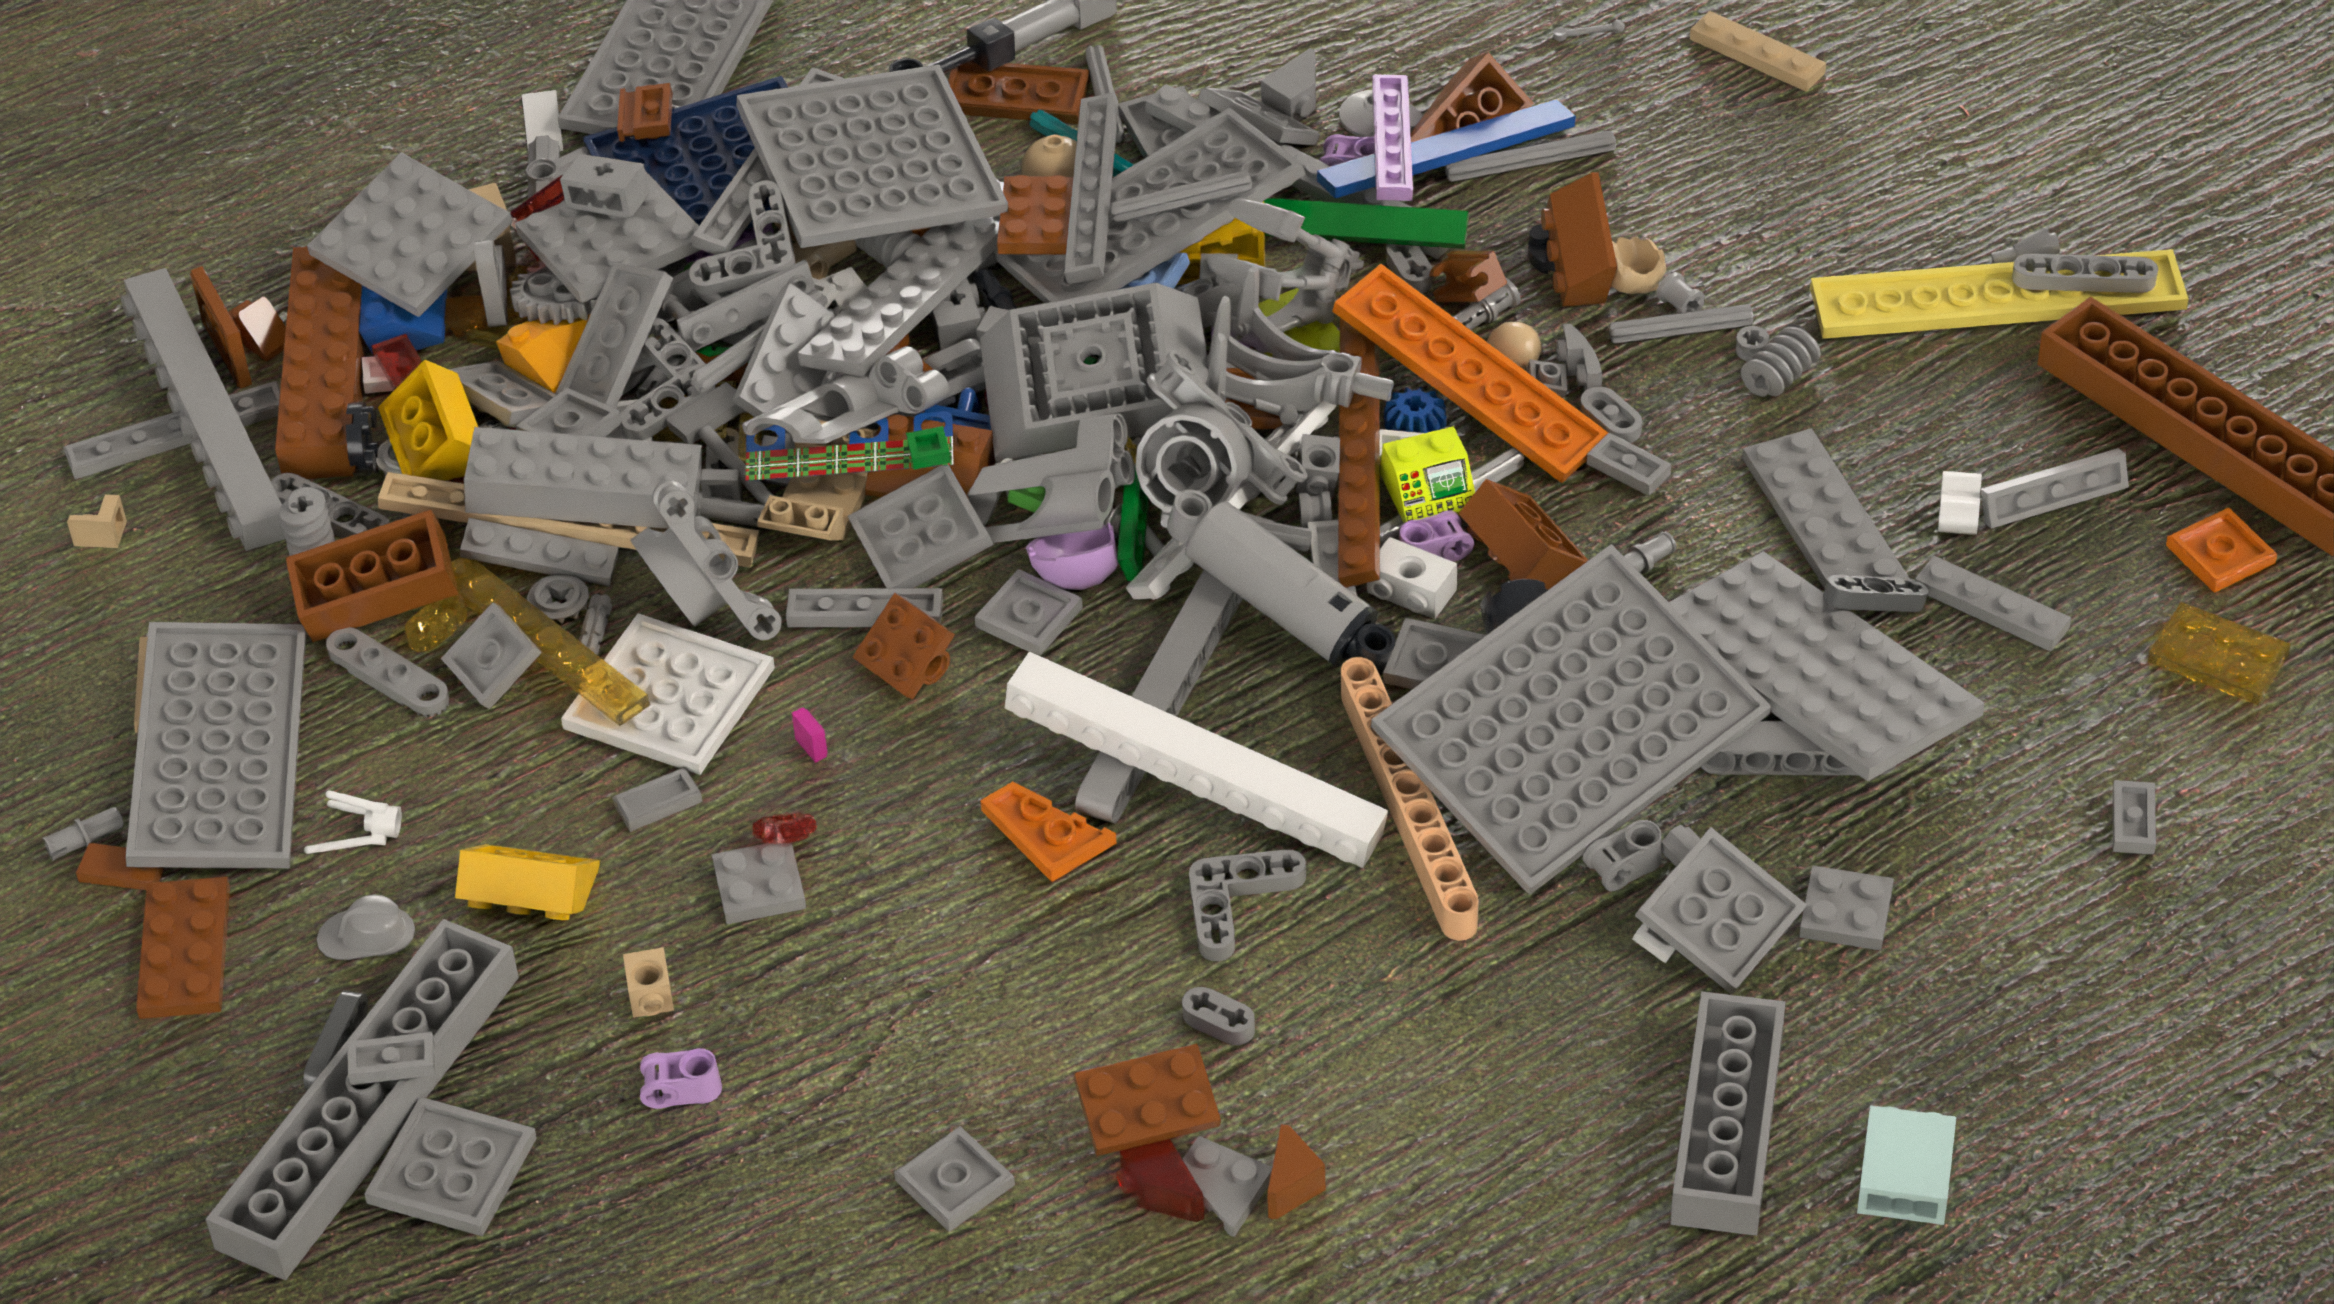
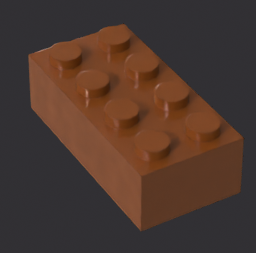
M431 509L286 557L298 619L313 642L328 638L336 630L358 628L459 594L445 533Z

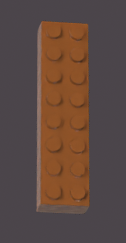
M307 246L293 247L275 451L281 474L293 473L305 479L353 476L357 466H350L346 425L353 424L354 414H346L348 403L362 402L363 400L362 357H366L367 344L359 333L362 285L312 257Z

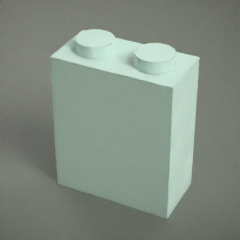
M1870 1105L1857 1213L1944 1225L1956 1117L1936 1112L1925 1113L1902 1110L1890 1106L1879 1107Z

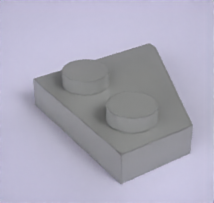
M1201 1136L1197 1137L1178 1165V1175L1190 1190L1195 1191L1199 1195V1201L1209 1212L1213 1210L1224 1223V1230L1233 1237H1235L1269 1186L1272 1172L1271 1166Z

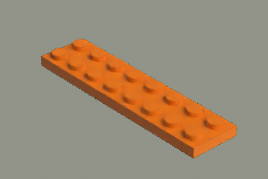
M1382 264L1378 265L1334 302L1332 312L1561 483L1587 461V454L1609 433Z

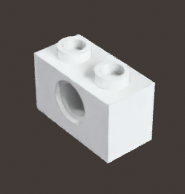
M1389 537L1380 548V580L1368 582L1367 593L1405 607L1412 612L1436 619L1457 590V563Z

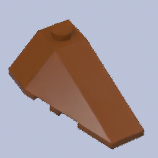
M1487 52L1468 59L1450 79L1410 133L1411 142L1529 108L1534 103L1493 56Z

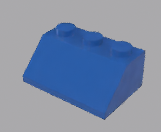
M362 285L359 333L374 356L402 355L444 343L447 289L420 317H417Z

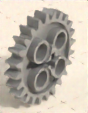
M539 262V268H527L528 274H519L518 281L512 282L513 288L510 289L514 311L519 312L521 318L528 316V321L530 322L539 318L540 324L553 320L554 325H557L564 319H567L569 323H573L574 319L579 317L587 320L599 297L597 296L581 304L543 262Z

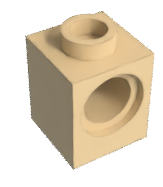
M664 947L623 954L633 1018L674 1011Z

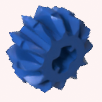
M1422 386L1418 390L1412 391L1406 387L1403 393L1393 392L1392 398L1386 402L1384 407V426L1386 430L1428 433L1444 429L1447 425L1444 400L1437 397L1436 391L1425 393Z

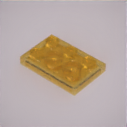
M2180 602L2149 651L2148 662L2258 705L2288 657L2291 644Z

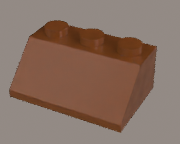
M1591 172L1551 193L1546 208L1541 210L1542 229L1548 230L1550 238L1547 241V256L1550 262L1554 261L1556 270L1553 273V287L1555 293H1560L1563 307L1606 303L1617 269L1599 172Z
M897 414L885 417L888 419V441L907 440L906 433L914 432V417ZM927 419L921 424L922 430L940 426L945 427V422ZM953 424V465L949 466L967 496L982 468L995 465L992 430ZM879 425V427H878V429H877V431H876L874 437L877 436V435L880 433V431H881L880 425ZM939 466L915 470L908 468L870 471L867 473L865 495L883 497Z
M1485 479L1458 513L1468 524L1466 528L1468 533L1476 540L1485 543L1489 548L1487 554L1495 562L1505 566L1510 571L1508 578L1511 581L1519 579L1539 580L1544 582L1545 588L1549 590L1589 561L1531 496L1491 480Z

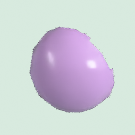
M1111 523L1103 525L1102 529L1038 537L1026 547L1032 567L1046 582L1061 589L1084 590L1098 585L1113 573L1118 565L1115 535Z

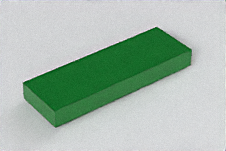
M1136 468L1132 484L1124 485L1117 561L1127 581H1132L1143 570L1149 498L1140 486Z

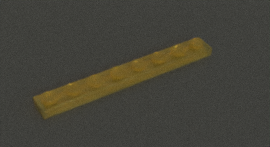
M459 557L452 562L459 593L455 596L478 615H481L492 602L499 605L542 652L536 660L617 725H623L651 705L647 693L478 561Z

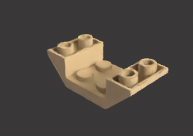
M819 420L820 423H821V425L824 424V423H826V422H828V421ZM860 428L857 430V434L863 438H873L877 430ZM849 434L826 444L795 442V448L849 444ZM868 472L792 477L782 497L769 496L757 521L758 527L826 540H846L852 527L847 516L858 511L865 499V485Z

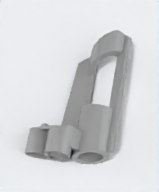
M905 346L877 359L873 367L863 377L843 374L744 422L742 427L745 434L754 435L772 425H778L791 433L793 442L826 444L896 412L920 413L944 401L949 394V385L946 378L939 371L929 370L924 373L923 362L919 353L912 347ZM812 414L831 418L832 420L821 425L820 421Z
M1118 413L1082 418L1078 426L1076 448L982 468L967 496L983 526L987 524L999 501L1001 491L1042 486L1046 492L1040 507L1027 520L1021 523L985 527L992 542L1102 529L1103 521L1109 515L1112 508L1115 488L1121 485L1132 484L1135 477L1133 458L1124 448L1128 432L1123 416Z

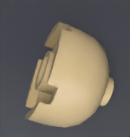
M1050 135L1035 141L1029 146L1022 159L1021 174L1026 176L1051 177L1060 175L1074 177L1077 141L1060 135Z

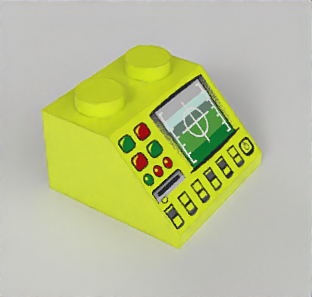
M1454 426L1382 445L1380 475L1403 523L1437 515L1443 511H1454L1458 514L1475 493L1468 455Z

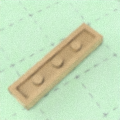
M1711 11L1704 15L1690 29V40L1806 92L1826 72V62Z

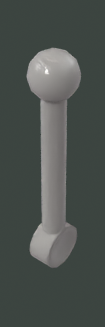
M1615 20L1612 24L1569 30L1558 27L1553 31V38L1556 41H1564L1569 36L1605 31L1620 33L1624 30L1625 24L1622 20Z

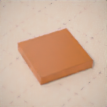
M2229 507L2167 536L2166 546L2214 593L2275 564L2277 559V553Z

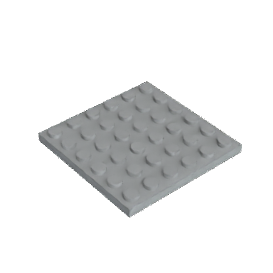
M940 65L737 95L736 107L770 181L776 183L781 191L786 216L800 248L1000 216V213L1008 212V202Z

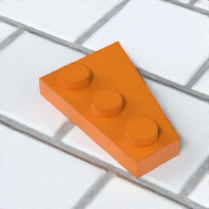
M1013 781L980 800L981 811L1051 882L1117 844L1115 832L1105 827L1099 830L1087 824L1085 817L1075 812L1069 815L1053 807L1051 800Z

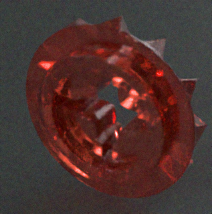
M786 812L784 814L763 816L752 824L753 836L761 839L764 843L785 844L808 838L809 834L817 830L814 816L810 814Z

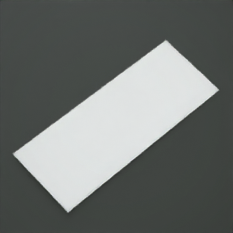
M556 90L522 94L527 146L535 140L536 136L548 135L551 139L559 142L560 151H563L561 129L558 124L559 111Z

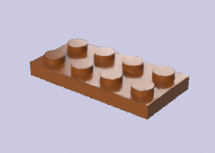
M228 877L147 883L136 1005L139 1019L222 1012L230 898Z

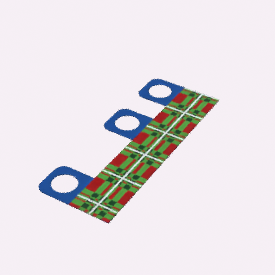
M946 411L917 414L914 417V431L922 430L921 424L927 418L939 417L944 420V432L951 463L936 466L953 465L952 414ZM887 418L875 422L881 427V431L877 436L863 438L857 434L856 430L849 433V444L785 449V429L778 425H772L764 429L772 430L778 435L777 441L769 446L757 445L754 442L756 434H746L745 481L913 468L907 440L888 441Z

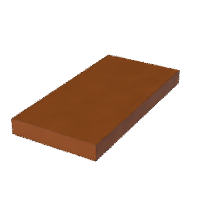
M970 61L952 69L948 83L964 115L1031 120L1030 115L1041 109L1063 123L1078 124L1081 99L1086 97L1090 82V70L1006 63L991 71H986L974 61Z

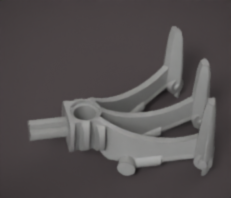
M1233 199L1229 205L1228 212L1234 218L1283 241L1293 243L1295 240L1299 241L1308 249L1302 267L1286 272H1277L1273 268H1266L1254 263L1224 256L1213 257L1211 270L1218 276L1242 288L1248 269L1257 266L1259 268V295L1264 299L1279 301L1281 287H1297L1299 290L1294 298L1282 309L1267 317L1282 332L1294 327L1301 328L1315 321L1322 324L1331 323L1334 320V312L1332 310L1336 301L1335 293L1347 289L1351 273L1356 272V269L1363 268L1364 261L1359 259L1360 253L1353 251L1349 248L1348 244L1336 239L1327 241L1319 235H1311L1301 229L1305 217L1294 211L1246 199ZM1207 312V323L1214 328L1217 312ZM1231 316L1230 336L1235 339L1233 322L1237 317ZM1252 332L1238 340L1254 347L1259 352L1272 353Z
M1257 266L1248 269L1244 278L1237 318L1233 322L1235 339L1230 336V298L1227 296L1222 298L1217 311L1210 353L1207 357L1209 371L1205 384L1224 402L1226 398L1253 405L1257 410L1278 415L1283 424L1289 425L1297 421V411H1308L1319 402L1326 401L1330 404L1349 407L1354 393L1386 401L1390 400L1394 386L1393 380L1360 373L1361 357L1303 345L1280 331L1262 313L1258 307L1259 268ZM1252 332L1273 355L1270 357L1244 346L1238 340ZM1226 362L1254 377L1255 380L1246 379L1227 372Z

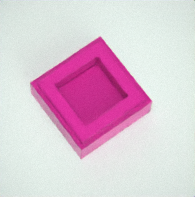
M804 707L792 712L796 741L815 763L826 758L828 753L825 730Z

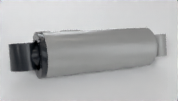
M1188 489L1177 494L1169 515L1167 529L1174 539L1187 543L1185 554L1191 561L1335 667L1342 666L1350 658L1363 657L1373 662L1379 675L1383 674L1395 647V637L1389 628L1376 624L1378 617L1376 609L1229 502L1223 501L1212 507L1210 499L1198 490Z

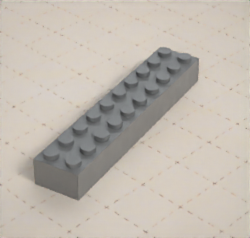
M445 919L439 923L208 1215L206 1223L215 1250L285 1281L397 1137L420 1097L427 1098L518 980L519 976L512 946ZM432 1032L435 1042V1075L350 1085L348 1077V1042Z

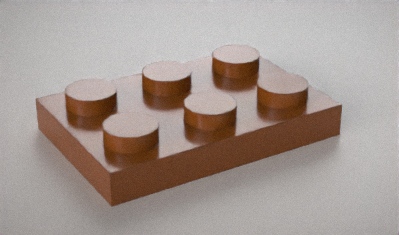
M1026 175L1004 177L1003 194L1008 202V212L1000 213L997 239L998 254L1066 255L1073 177L1060 175L1051 177Z
M1198 1043L1074 1073V1082L1096 1156L1220 1126L1221 1118Z

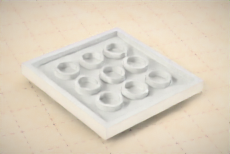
M637 614L562 716V726L565 730L678 768L685 767L687 771L701 775L774 670V659L771 656Z

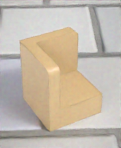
M106 494L98 515H69L67 520L73 545L82 547L118 548L127 523L120 495Z

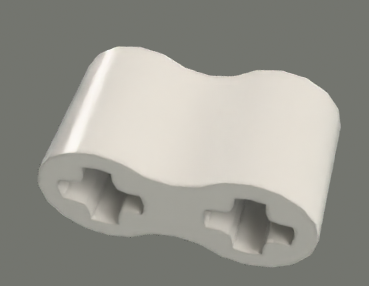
M1943 471L1938 532L1977 535L1981 474Z

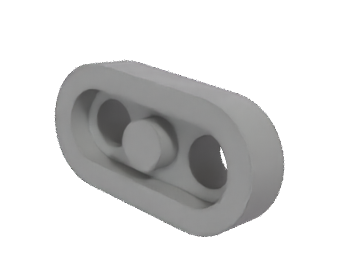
M1598 386L1584 391L1581 396L1580 408L1584 415L1607 432L1629 443L1636 441L1640 437L1642 432L1641 415L1613 390Z

